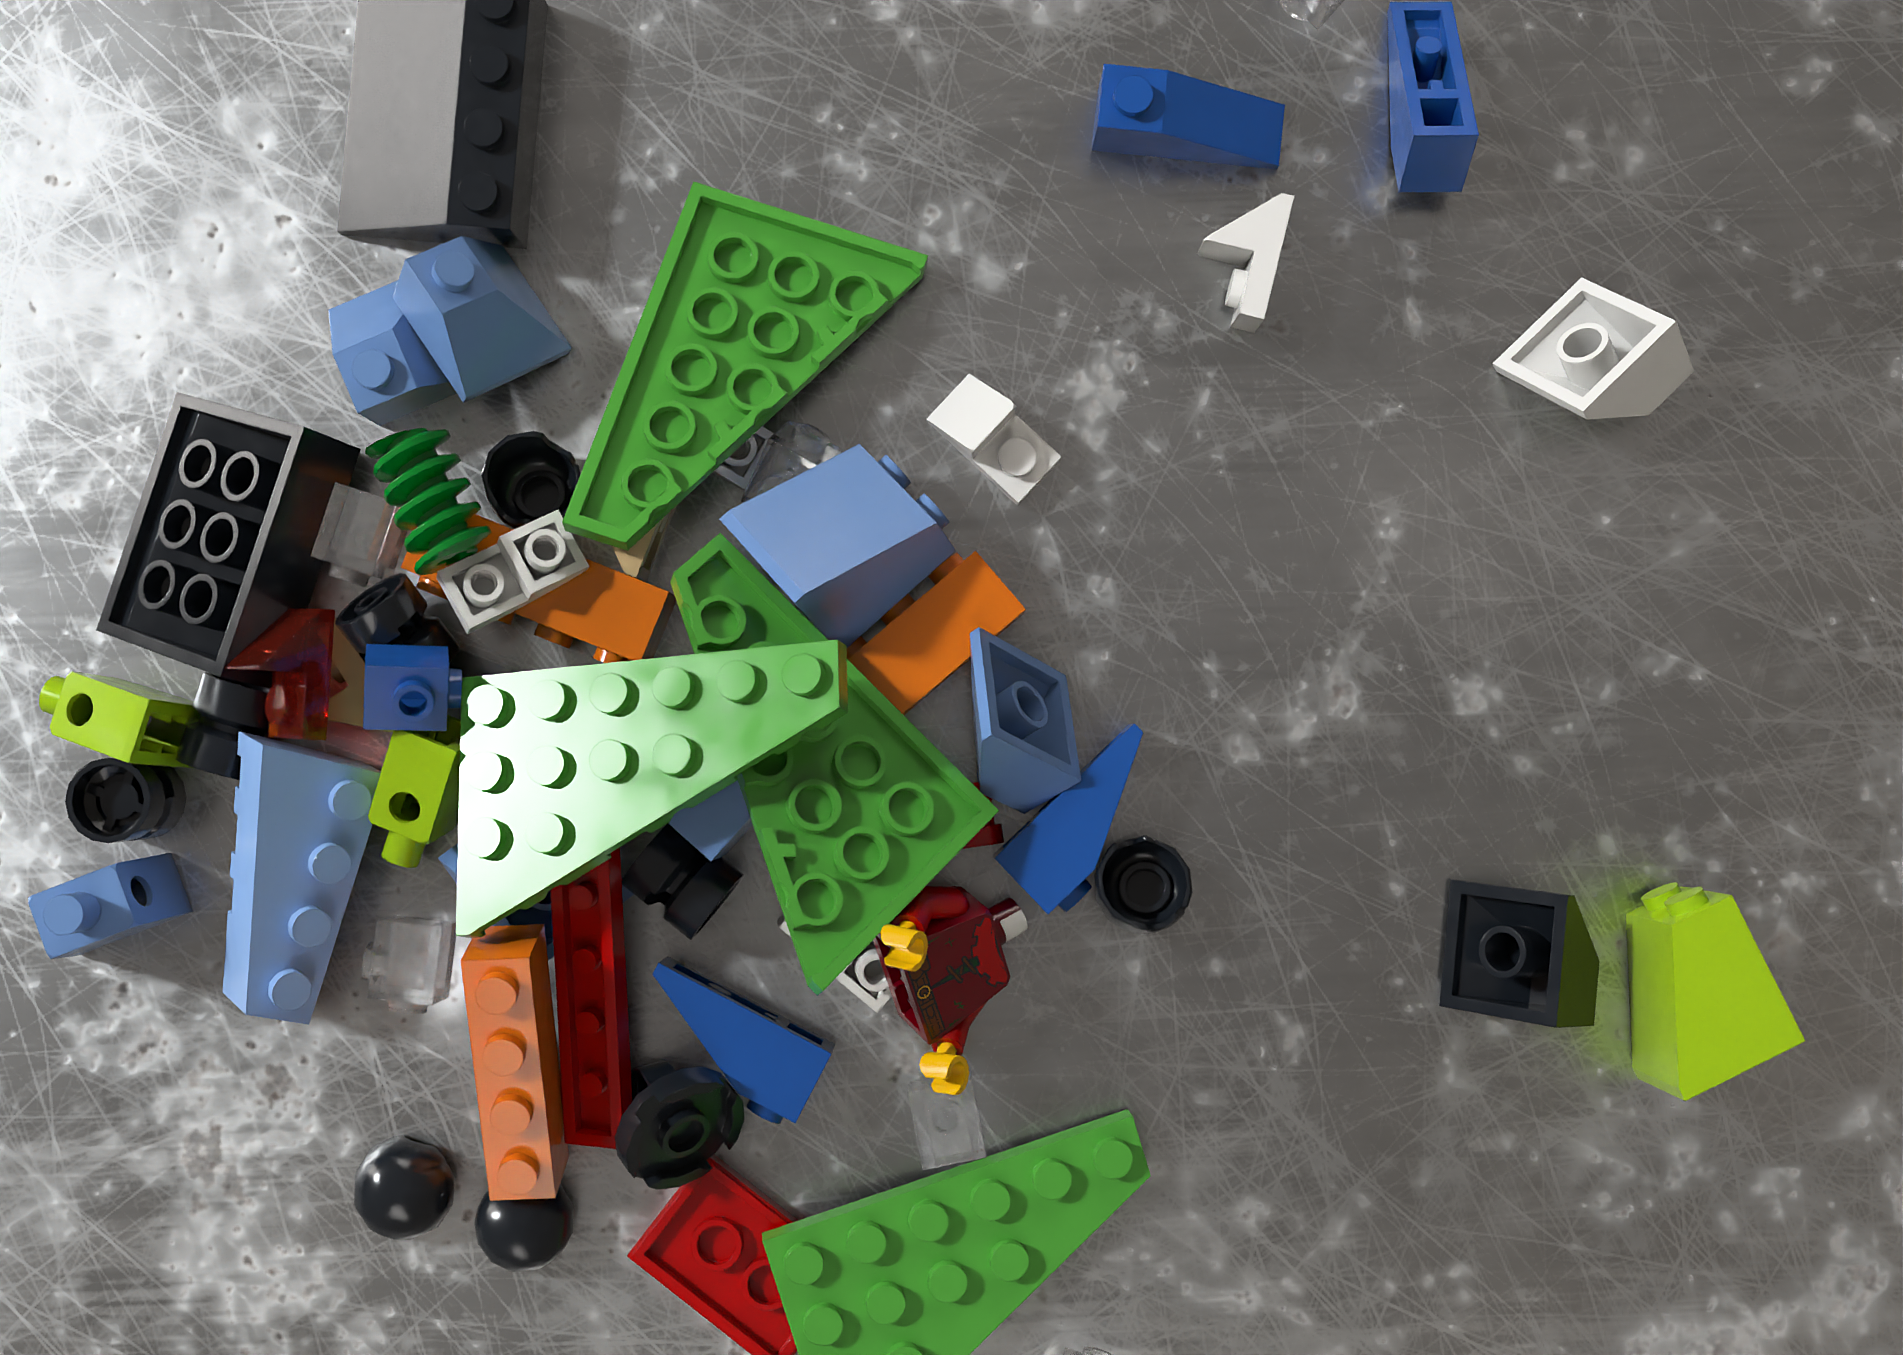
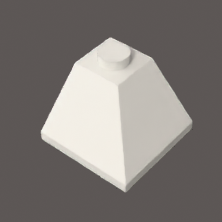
M1582 277L1492 363L1496 372L1585 419L1649 416L1694 373L1677 321Z

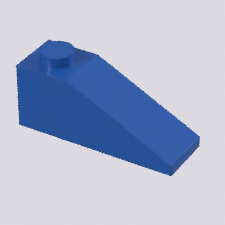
M1452 1L1390 2L1387 11L1390 137L1398 193L1462 192L1479 133Z
M1104 63L1097 94L1092 151L1277 170L1280 161L1285 105L1169 70Z
M1135 723L1128 724L1080 770L1081 781L1051 798L993 854L994 859L1047 914L1052 912L1057 906L1064 912L1069 911L1092 888V885L1086 878L1095 870L1143 735L1142 730Z
M669 957L660 961L652 976L735 1091L749 1099L746 1107L759 1117L776 1124H780L783 1118L796 1123L833 1051L835 1043Z

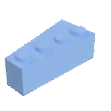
M239 731L237 755L241 756L239 786H235L234 813L237 814L236 848L235 851H231L230 877L233 878L232 910H229L227 915L223 994L245 1015L309 1025L372 828V823L368 820V814L381 771L359 760Z

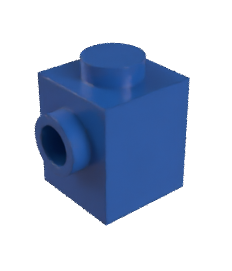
M366 644L363 729L447 731L448 708H461L462 669H449L448 646Z

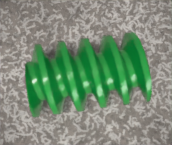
M426 428L404 430L377 440L366 447L365 454L370 458L379 459L374 465L373 470L376 479L380 482L390 483L384 490L386 503L390 506L401 507L394 516L396 527L400 530L412 531L404 541L406 551L411 554L423 555L415 563L414 567L416 574L419 575L437 573V571L476 554L478 551L477 544L491 533L489 526L468 527L466 521L481 509L479 502L458 503L456 497L466 490L471 483L469 478L466 477L448 479L446 472L461 461L459 454L456 453L437 454L436 448L451 437L446 429L428 431Z

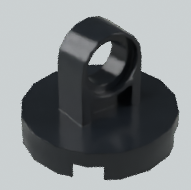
M662 1060L635 1067L631 1070L633 1101L621 1116L615 1135L617 1156L633 1178L643 1179L649 1188L656 1190L681 1187L704 1176L712 1169L707 1160L719 1150L724 1143L731 1150L738 1140L745 1120L742 1099L721 1072L704 1066L675 1070L668 1061Z

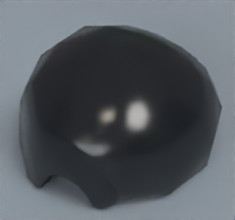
M530 431L507 435L488 452L481 477L485 497L493 512L503 523L517 529L555 510H559L564 519L581 473L579 465L576 464V460L570 451L550 441L544 433Z
M1147 835L1112 844L1107 849L1094 875L1096 901L1106 918L1122 930L1136 934H1153L1174 925L1183 917L1193 894L1190 868L1176 848L1157 839H1152Z
M404 1135L395 1136L371 1148L357 1169L354 1184V1206L367 1227L373 1232L394 1240H411L439 1227L453 1205L455 1177L450 1166L446 1163L445 1157L435 1146L411 1141Z
M561 1184L556 1198L490 1201L489 1191H487L477 1208L474 1222L477 1243L490 1262L508 1271L538 1270L555 1260L568 1244L573 1233V1204Z

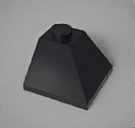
M1451 880L1439 1006L1554 1028L1594 1026L1600 961L1575 895Z

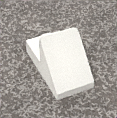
M1285 193L1277 195L1210 234L1202 242L1197 253L1199 256L1245 267L1244 270L1234 268L1226 294L1225 306L1235 308L1231 328L1255 333L1265 318L1294 200L1293 195Z
M968 374L932 412L926 421L1018 506L1060 462L1061 456L1016 415L1017 406L1011 400L971 374Z

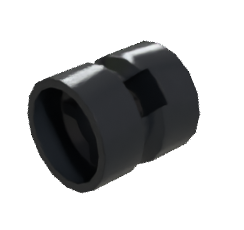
M402 573L392 575L365 590L352 600L335 620V625L353 648L362 654L366 653V644L448 646L450 664L460 650L459 643L439 617L424 615L427 601L407 575Z
M204 672L192 706L198 712L200 718L198 722L186 725L176 760L205 772L240 780L241 756L237 755L239 731L264 737L265 733L277 730L288 696L265 687Z
M104 758L91 761L76 772L68 784L65 804L68 818L79 833L92 841L116 843L145 840L164 835L174 828L182 817L187 797L184 782L171 766L134 764L116 758Z
M667 823L622 878V885L648 906L658 902L663 904V918L688 939L692 940L733 892L744 874L723 857L710 861Z

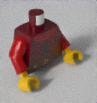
M925 886L889 924L882 927L881 932L873 940L898 1015L928 1045L932 1046L934 1052L925 1053L920 1059L919 1065L925 1077L933 1078L931 1087L934 1092L959 1095L964 1091L968 1083L969 1066L967 1060L961 1055L963 1054L969 1028L987 1001L1005 988L1011 977L1001 945L1027 931L1028 925L1021 908L1010 897L987 908L961 886Z

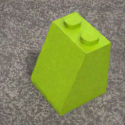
M1677 882L1647 892L1641 897L1644 905L1626 914L1632 1068L1639 1080L1686 1101L1805 1042L1732 895L1706 891L1702 887H1680Z

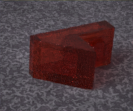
M288 609L227 665V669L273 672L272 687L267 694L265 702V712L269 721L268 737L326 741L335 610Z

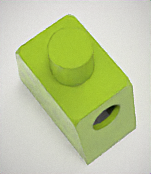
M71 671L66 678L53 676L42 687L39 695V706L43 712L53 715L49 726L52 735L127 763L193 768L178 762L176 756L186 725L198 722L200 718L198 712L192 707L194 701L131 681ZM151 717V722H150L149 726L147 727L149 718Z
M447 715V731L394 730L368 814V820L372 824L389 830L381 857L392 864L406 868L418 867L426 844H431L452 831L458 823L460 719Z

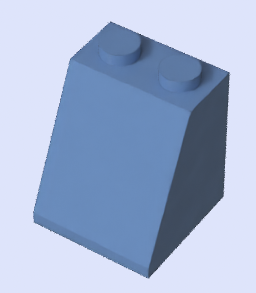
M860 444L730 509L720 518V521L828 640L841 641L847 648L956 551L942 531L950 522L935 503L925 494H922L915 501L904 490L911 482L902 470L887 455L877 462Z

